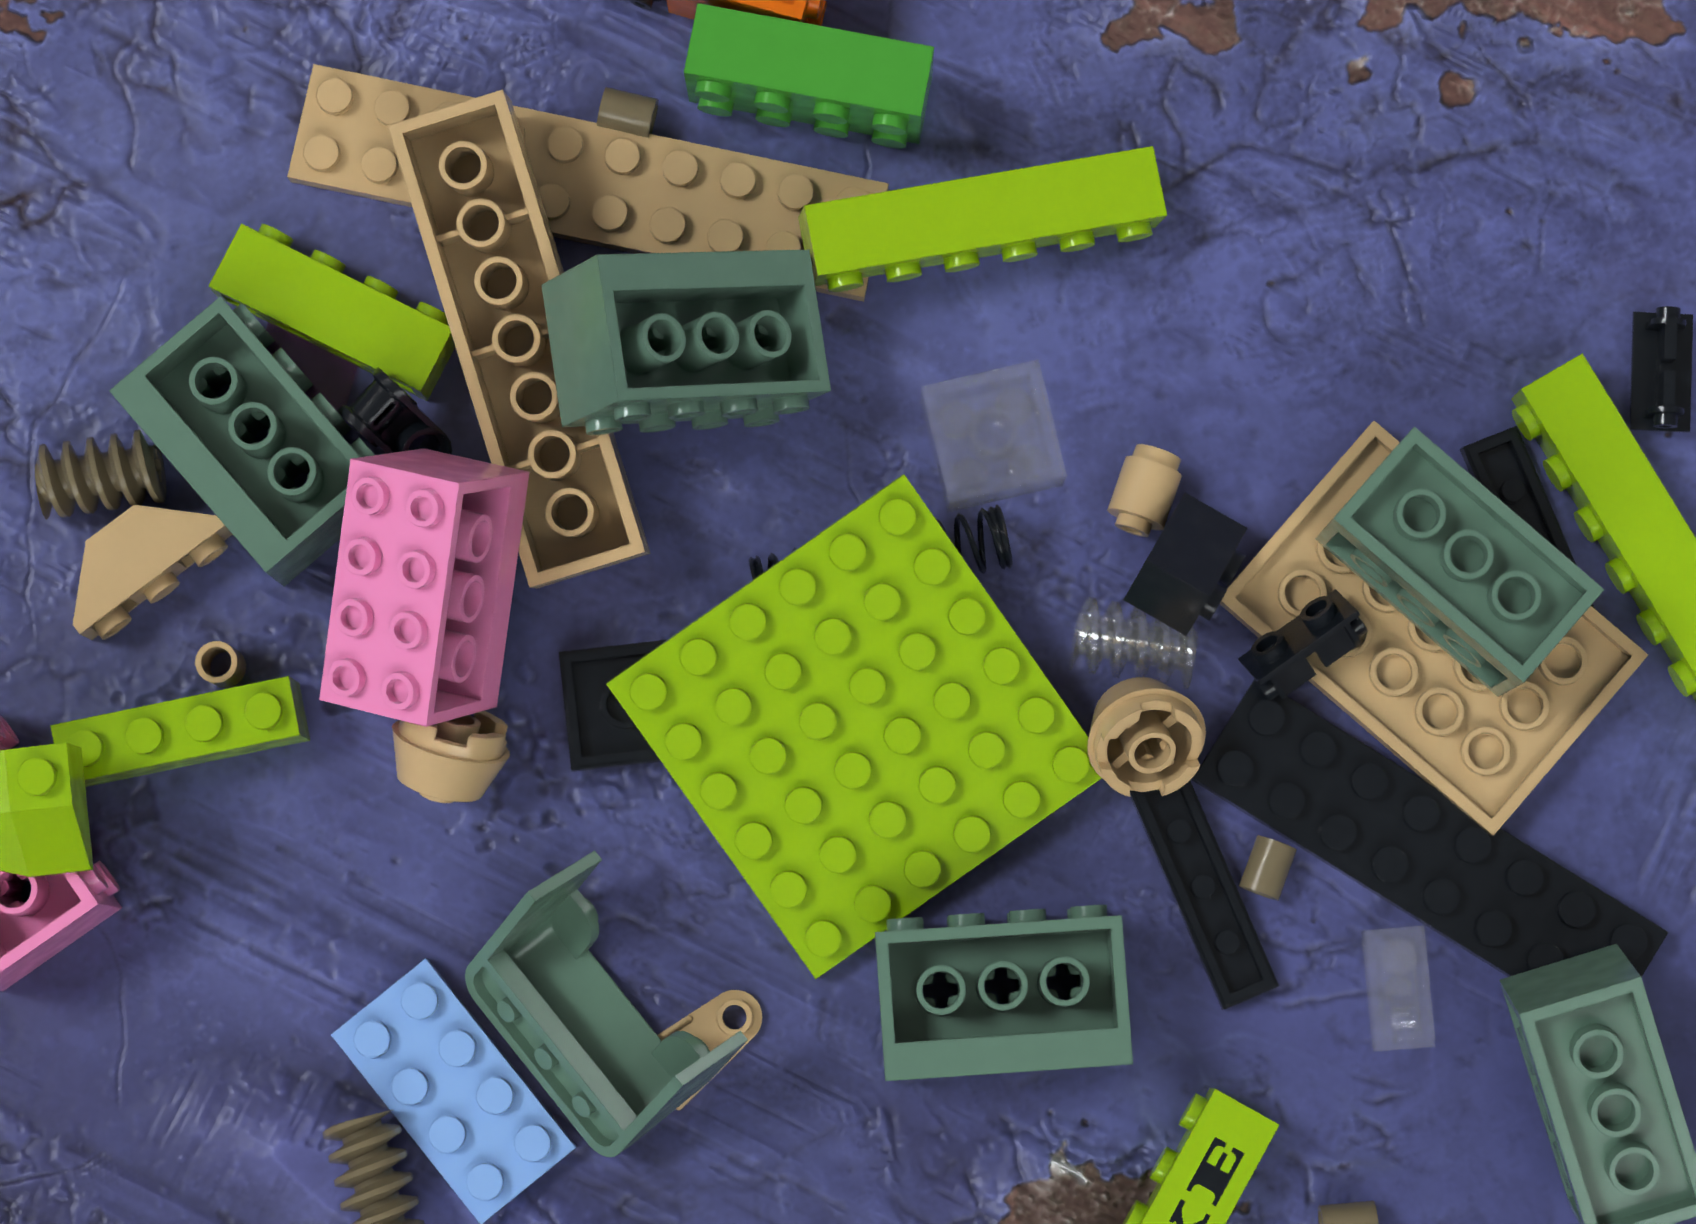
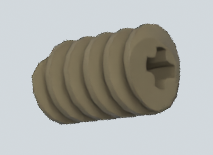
M134 430L132 446L128 449L124 448L117 433L110 434L108 451L102 453L94 438L87 437L84 455L77 456L69 440L63 441L60 459L56 460L53 459L46 444L39 445L37 462L35 464V480L40 508L46 520L50 517L52 506L60 517H70L74 513L76 502L83 513L93 514L97 510L99 499H101L108 510H117L121 506L123 494L131 506L142 505L145 501L147 490L154 502L164 503L166 500V475L161 451L156 445H148L141 430Z
M393 1110L334 1124L322 1132L323 1139L343 1142V1146L330 1154L328 1159L329 1163L348 1165L349 1170L334 1180V1184L336 1187L354 1189L355 1193L339 1204L342 1211L360 1213V1218L352 1224H425L424 1220L405 1218L404 1215L419 1204L418 1196L399 1194L398 1191L413 1180L412 1172L393 1170V1166L408 1155L407 1150L404 1148L388 1147L387 1145L389 1140L402 1132L401 1125L387 1124L381 1121L382 1117Z

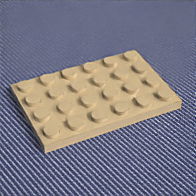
M1373 421L1231 583L1220 605L1260 638L1266 633L1279 630L1296 618L1310 601L1318 597L1327 596L1336 589L1359 612L1360 616L1358 617L1368 632L1359 638L1362 644L1350 650L1328 667L1324 666L1315 652L1308 656L1306 659L1317 674L1308 681L1419 777L1435 787L1490 836H1494L1647 658L1648 654L1596 609L1590 606L1523 684L1499 697L1496 696L1315 539L1400 443L1376 421Z

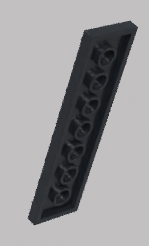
M1255 679L1250 684L1203 760L1199 770L1192 778V781L1507 977L1614 944L1619 946L1642 977L1669 933L1501 828L1494 836H1490L1435 787L1288 696L1281 699L1278 695L1271 701H1268L1255 683Z

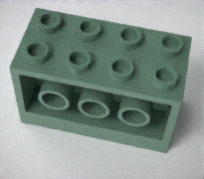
M810 249L597 254L541 285L562 427L585 426L587 435H605L621 431L623 429L622 424H639L640 432L651 433L675 428V422L691 421L692 429L706 430L725 426L728 424V419L743 418L745 427H761L778 423L780 421L779 415L798 413L810 409L809 400L831 391Z
M220 296L111 388L109 392L260 567L285 587L340 540L350 459L373 456L374 454L360 437L352 444H349L343 436L352 428L321 393H318L312 399L305 394L313 384L282 348H279L271 355L266 348L275 340L247 307L241 303L232 310ZM228 384L229 390L227 393L218 397V391ZM264 428L269 429V434L263 441H255L259 431ZM300 473H309L307 475L308 480L300 488L293 487L295 484L294 479Z
M1415 426L1315 538L1498 697L1523 684L1604 591L1599 584Z
M1087 905L1070 907V909H1067L1068 919L1046 920V909L1009 911L1007 913V923L985 925L984 913L948 915L946 917L947 927L924 929L923 917L886 920L887 931L875 932L885 1081L1133 1064L1122 915L1108 916L1107 905ZM1056 965L1065 966L1067 975L1075 976L1077 980V986L1068 990L1066 1000L1058 999L1057 991L1047 988L1046 978L1055 975ZM995 969L1005 970L1007 979L1016 980L1017 991L1008 994L1007 1004H998L995 994L985 992L984 984L994 979ZM935 973L944 974L946 983L956 984L957 995L947 998V1007L943 1009L936 1008L933 998H924L923 986L933 983V974Z
M1617 944L1500 979V985L1569 1206L1578 1223L1674 1224L1696 1217V1153L1642 977Z

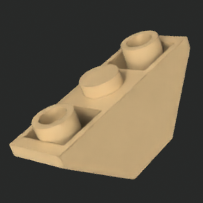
M141 505L131 506L85 541L73 626L80 635L90 640H93L98 635L102 640L115 635L132 620L128 614L146 599L152 604L166 597L180 584L176 578L179 574L194 563L198 567H203L214 561L227 549L228 545L224 541L233 534L216 515Z

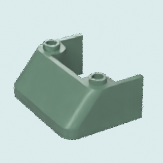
M594 850L524 895L467 966L465 981L475 1003L588 1145L602 1156L615 1157L633 1145L706 1085L748 1039L739 1031L712 1051H709L701 1039L685 1031H676L661 1041L588 950L599 935L598 914L594 905L584 898L578 888L602 861L601 857Z

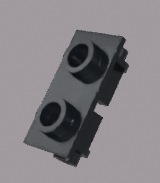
M1679 307L1656 308V313L1633 312L1630 430L1690 432L1693 314H1680L1681 309Z
M1335 589L1327 596L1318 597L1310 601L1302 609L1300 615L1279 630L1266 633L1258 638L1252 645L1251 650L1239 657L1238 660L1254 677L1255 683L1268 701H1271L1278 695L1281 699H1284L1288 694L1317 675L1306 659L1308 656L1315 652L1324 666L1328 667L1350 650L1362 644L1359 638L1367 633L1368 630L1358 617L1360 616L1359 612Z

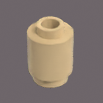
M1137 444L1133 455L1125 457L1107 509L1111 515L1117 517L1115 522L1117 528L1141 537H1149L1151 529H1164L1182 478L1181 473L1178 472L1181 462L1178 456L1154 446Z

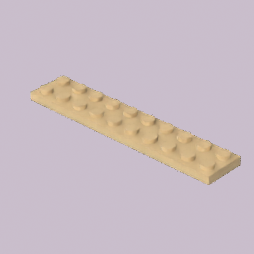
M313 64L287 177L290 182L412 207L387 125L475 97ZM513 106L553 237L633 254L804 250L798 220L804 205L886 192L889 189V183L649 134V138L600 127L595 122ZM869 277L863 278V286L848 291L829 292L827 284L815 286L816 292L864 302Z

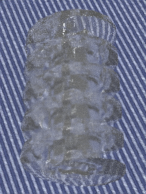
M1088 597L1076 618L1070 649L1069 670H1072L1080 655H1085L1088 672L1091 674L1096 673L1103 659H1109L1112 677L1119 678L1127 662L1133 663L1135 677H1145L1151 666L1157 667L1159 681L1166 685L1173 672L1178 670L1181 672L1183 688L1189 689L1196 658L1198 632L1195 631L1194 624L1187 636L1155 618L1149 624L1146 613L1136 607H1133L1128 618L1124 620L1121 603L1113 600L1108 605L1103 616H1100L1097 599Z

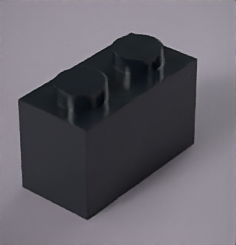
M1184 493L1123 600L1187 636L1198 616L1200 615L1210 621L1223 599L1227 589L1217 583L1219 581L1229 586L1246 555L1236 550L1244 536L1247 527Z

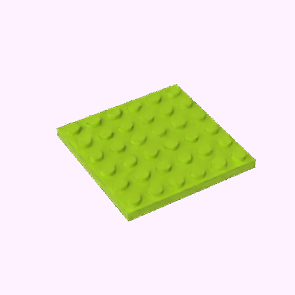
M902 474L606 683L815 979L874 939L875 932L887 930L886 920L904 918L1102 779L1090 763L1087 750V734L905 474Z

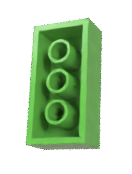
M697 3L684 68V77L689 102L698 103L697 109L707 114L726 117L731 116L733 110L756 114L755 119L758 122L770 126L789 127L791 121L813 124V130L825 136L846 138L849 131L872 135L871 141L877 145L901 149L906 147L907 142L920 143L932 81L934 47Z

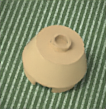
M1135 677L1123 680L1109 688L1101 696L1095 707L1087 745L1090 763L1095 772L1111 788L1122 795L1131 797L1130 790L1147 792L1158 789L1162 796L1168 795L1188 783L1200 768L1198 757L1202 752L1206 737L1204 718L1198 707L1190 699L1157 679Z
M486 711L475 713L474 717L467 715L427 727L398 720L392 725L397 778L408 788L419 792L421 796L434 802L477 801L482 798L510 757L505 739L508 725L500 718Z

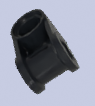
M379 367L372 373L374 381L350 406L343 404L337 410L364 438L376 448L379 446L387 454L408 451L413 440L422 435H425L424 440L413 450L429 449L452 454L451 441L447 435L417 406L418 403Z

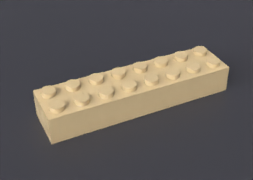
M502 89L387 125L492 464L530 472L519 545V555L529 588L538 589L651 554L614 433L587 435L585 426L562 427L541 285L564 273L511 99Z

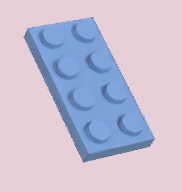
M425 958L331 1034L386 1106L393 1110L391 1112L480 1224L485 1223L577 1148L573 1140L429 959Z

